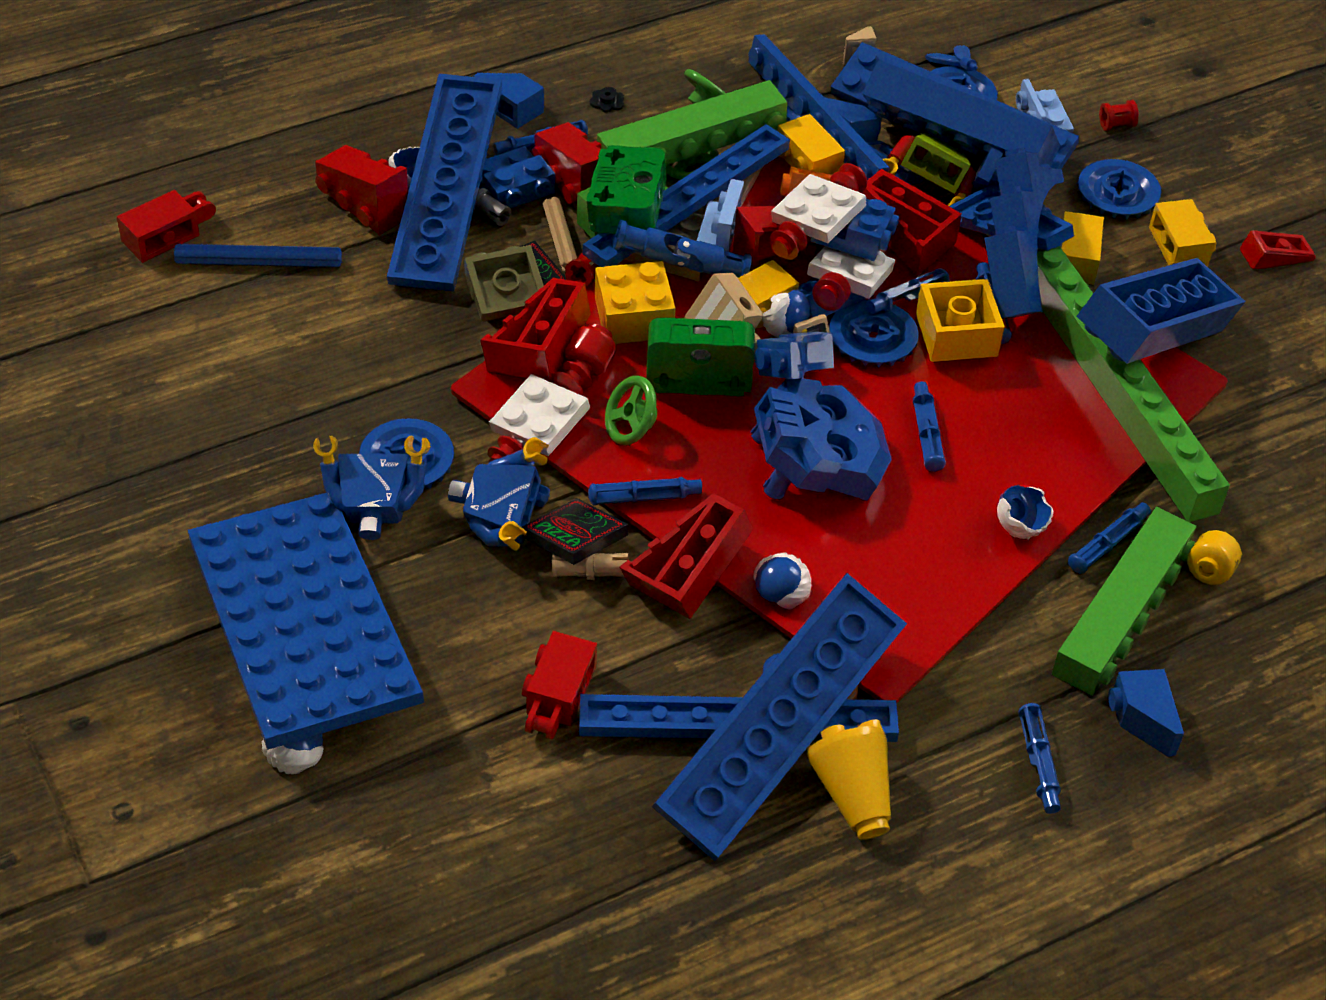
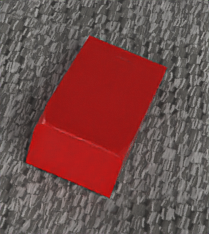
M1250 231L1240 246L1241 253L1252 269L1272 268L1314 261L1316 259L1315 253L1303 235Z

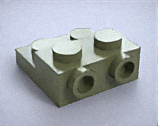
M531 245L522 247L511 246L501 251L491 253L480 252L470 257H465L464 274L472 300L476 302L481 322L508 317L509 315H517L525 308L524 302L544 286Z

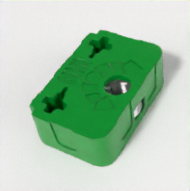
M609 145L607 149H601L587 195L589 229L596 233L615 234L620 220H624L627 222V225L646 230L650 227L655 229L666 186L665 152L660 148L626 147Z
M662 317L655 318L649 323L646 379L653 385L655 393L729 395L739 397L744 396V392H751L755 359V329L751 323L745 321Z

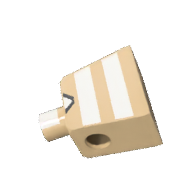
M716 273L712 275L684 319L745 321L751 323L755 329L763 318V313L734 273ZM755 333V351H756V349H757V339H761L756 333Z

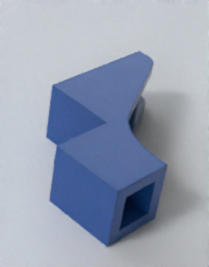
M805 332L779 335V338L757 339L755 363L759 375L799 379L804 378V374L807 371L834 368L832 333Z

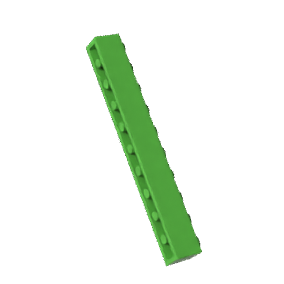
M1060 246L1048 251H1037L1038 280L1043 313L1186 521L1192 522L1220 514L1230 484L1143 362L1139 359L1126 364L1115 358L1110 353V348L1100 338L1091 335L1085 329V324L1076 317L1093 295V292Z

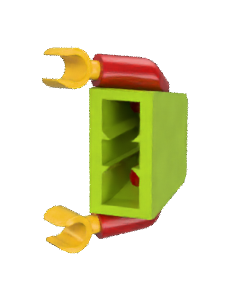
M927 133L917 135L916 137L911 135L903 136L888 155V159H882L890 167L888 172L894 176L898 166L901 165L954 193L955 197L948 206L971 195L974 187L972 183L976 177V171L970 166L967 155Z

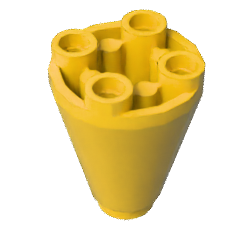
M869 720L861 723L856 728L845 730L844 725H834L822 730V739L807 747V756L852 831L857 832L858 838L861 840L872 839L887 833L890 830L888 821L891 819L887 738L882 729L881 722L879 720Z

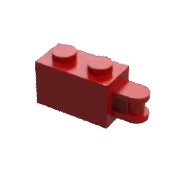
M174 189L116 216L121 241L143 263L175 248L177 244H183L200 236L198 224L212 218L216 212V206L211 201H206V196L200 191L182 197Z
M557 631L552 632L547 645H540L535 660L537 668L534 674H527L522 688V696L526 697V714H528L525 732L532 734L535 730L546 733V738L549 739L555 737L560 724L572 726L580 707V694L586 693L597 667L596 642Z

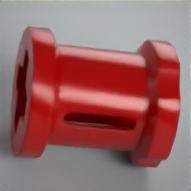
M1127 100L1125 104L1118 105L1102 103L1099 118L1103 130L1109 131L1112 127L1125 125L1129 128H1135L1139 119L1136 102L1134 100Z
M582 252L578 259H573L566 265L565 277L567 280L583 282L587 287L595 279V267L600 266L596 263L590 265L591 260L584 256ZM580 272L582 275L576 278L575 275Z

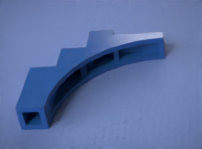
M1025 148L1005 151L1006 157L995 159L1001 196L990 198L996 235L984 238L995 301L1002 319L1043 312L1037 266L1039 217L1048 191L1055 184L1064 182L1062 169L1050 168V164L1039 165L1038 154L1025 152Z

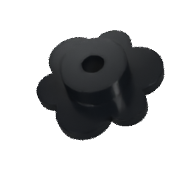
M612 87L595 90L593 97L590 99V105L594 108H600L603 112H609L611 109L621 110L624 107V94L617 92Z

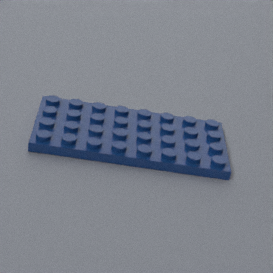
M327 493L188 530L190 543L267 750L424 703L421 686L341 510L335 508Z

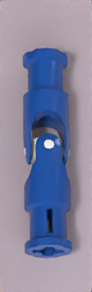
M620 220L613 242L615 250H620L621 248L639 252L641 257L663 261L664 263L679 267H686L709 275L734 273L739 278L749 272L752 262L751 254L745 253L744 256L725 251L724 247L703 241L691 240L684 236L650 227L645 230L630 226L624 220ZM666 245H674V252L672 253Z

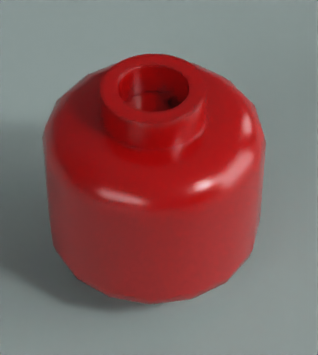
M590 323L588 326H580L575 330L565 349V358L567 361L584 364L589 369L590 375L598 376L606 371L615 353L616 344L608 329L599 324Z

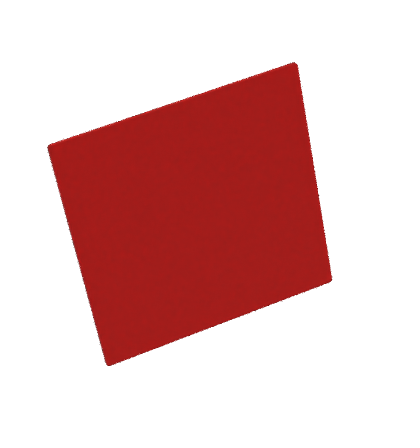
M780 156L764 165L741 207L777 206L786 197L781 196L780 187L783 173L789 174L791 166ZM959 227L956 244L919 276L888 246L886 256L895 259L893 271L874 292V296L864 300H872L880 292L894 288L938 268H943L947 271L950 282L976 280L978 276L976 266L981 262L989 264L984 239L989 236L981 232ZM734 236L729 250L731 253L733 252ZM623 260V261L620 262L618 265L636 264V263L630 262V261H627V260ZM809 263L786 270L799 282V285L812 278V276L807 275ZM666 272L676 308L675 318L685 317L712 275L704 273L700 282ZM932 274V275H929V276H927V277H924V278L920 279L919 281H920V282H923V281H925V280H927V279H930V278L933 277V274ZM594 281L586 287L590 316L584 326H588L590 323L601 325L595 301ZM905 298L893 302V305L900 307L913 318L918 327L919 338L913 354L907 355L904 362L896 360L893 366L883 363L879 368L874 363H868L864 367L862 361L858 360L851 363L849 355L840 356L839 348L833 347L834 368L812 370L804 374V379L821 381L822 386L842 385L882 423L892 460L879 485L867 501L828 488L824 493L797 488L793 483L790 484L781 499H773L764 492L765 487H763V484L768 480L775 468L766 462L763 446L755 442L751 437V430L757 424L754 408L769 387L777 389L786 378L759 375L755 359L751 392H744V396L739 397L729 395L656 393L657 418L654 425L648 429L640 440L631 445L615 443L609 437L605 427L606 406L612 392L624 379L630 376L646 378L648 341L616 344L615 353L606 371L598 376L590 375L592 379L591 387L587 389L582 388L583 396L588 398L590 409L549 456H546L547 463L587 492L589 486L593 483L606 484L631 482L634 480L674 479L678 477H683L686 480L701 479L702 494L688 495L684 499L676 498L637 501L635 503L605 504L653 540L656 537L660 540L677 526L676 522L713 493L743 508L753 530L715 584L791 639L845 574L848 573L907 623L857 685L876 700H896V704L1147 464L1043 312L1007 319L1012 338L1009 342L1000 345L997 357L931 362L916 316L918 299L909 302ZM836 312L826 316L829 327L830 321ZM1002 319L1004 328H1007L1005 319ZM764 326L755 329V333L761 339L777 338L768 333ZM871 332L869 337L876 338L878 333ZM1176 347L1140 359L1186 424L1194 419L1226 388L1228 382L1225 376ZM484 361L451 385V393L490 421L527 378L489 372ZM562 365L558 372H563ZM917 382H926L929 393L934 397L937 422L941 434L940 438L946 460L945 467L936 472L928 471L924 466V457L913 405V397L915 396L914 385ZM633 387L625 392L617 408L623 407L624 403L629 400ZM643 393L641 399L646 400L645 394ZM623 419L616 422V427L621 434L626 435L633 431L629 421ZM1019 485L1022 487H1034L1044 491L1046 502L1053 508L1054 512L1051 518L1052 522L1038 536H1032L1029 539L1013 537L1001 525L997 515V505L1000 495L1009 487ZM777 553L792 554L796 558H801V562L806 564L809 573H811L812 586L809 598L789 610L779 606L776 602L767 601L761 597L756 589L754 572L756 566L763 558Z

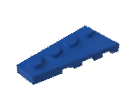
M992 183L949 206L962 213L959 227L992 236L996 235L990 198L1001 196L999 186ZM1041 209L1037 248L1048 251L1059 247L1061 243L1074 237L1072 224Z

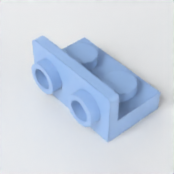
M1029 79L1022 80L1020 91L1016 93V106L1018 110L1073 133L1074 128L1055 90L1035 91Z
M731 179L727 192L721 191L719 202H708L697 241L724 247V250L729 252L735 230L736 208L742 205L744 181Z

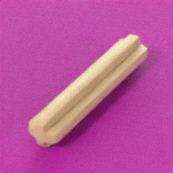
M552 197L544 201L543 207L562 270L566 272V265L571 260L578 258L560 199Z

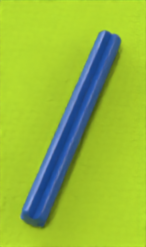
M177 244L174 248V259L177 264L340 267L342 251L339 247Z

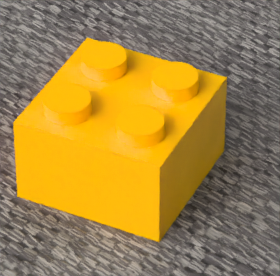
M663 261L595 267V301L601 326L611 332L615 344L648 341V327L653 319L661 317L675 318L676 308Z
M988 279L921 284L916 316L931 362L998 356L1004 324Z

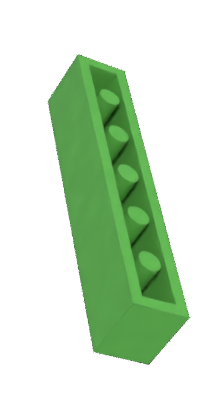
M768 80L598 133L597 141L601 143L602 149H607L609 145L660 148L665 152L666 165L737 143L765 124L778 130V125L787 121L788 102L774 84Z
M1155 507L1059 649L1051 675L1092 696L1101 683L1106 686L1110 683L1117 669V665L1114 664L1117 658L1122 660L1126 658L1134 642V639L1131 638L1134 632L1139 635L1143 632L1150 618V614L1147 612L1150 608L1158 609L1166 593V590L1163 589L1166 584L1170 586L1174 584L1182 568L1179 563L1181 560L1187 562L1188 554L1195 544L1192 538L1196 525L1159 507Z

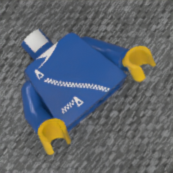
M330 436L332 448L329 452H324L320 449L319 438H316L313 448L318 455L323 457L320 467L325 491L335 508L345 512L348 522L359 523L358 535L366 540L379 539L381 537L382 523L400 522L403 512L409 510L423 493L426 463L422 461V456L427 454L431 447L427 438H422V448L419 452H416L413 448L414 437L408 436L404 442V449L407 454H339L338 460H334L333 455L338 448L337 440Z
M536 437L530 438L520 451L490 461L488 464L477 465L471 483L452 480L450 484L448 500L464 504L463 513L470 525V530L489 547L509 546L516 551L520 548V544L524 543L525 538H523V534L526 535L527 531L522 526L530 522L541 483L536 466L532 465L534 463L539 465L547 463V457L540 452L549 447L547 443Z

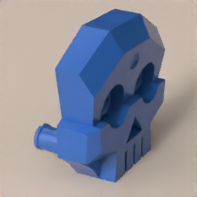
M804 378L786 379L777 389L769 387L754 408L757 424L751 430V437L755 442L763 446L766 462L775 468L768 480L763 484V487H765L764 492L773 499L783 498L786 490L793 483L797 488L824 493L828 488L867 501L879 485L892 460L881 421L842 385L822 386L821 381Z

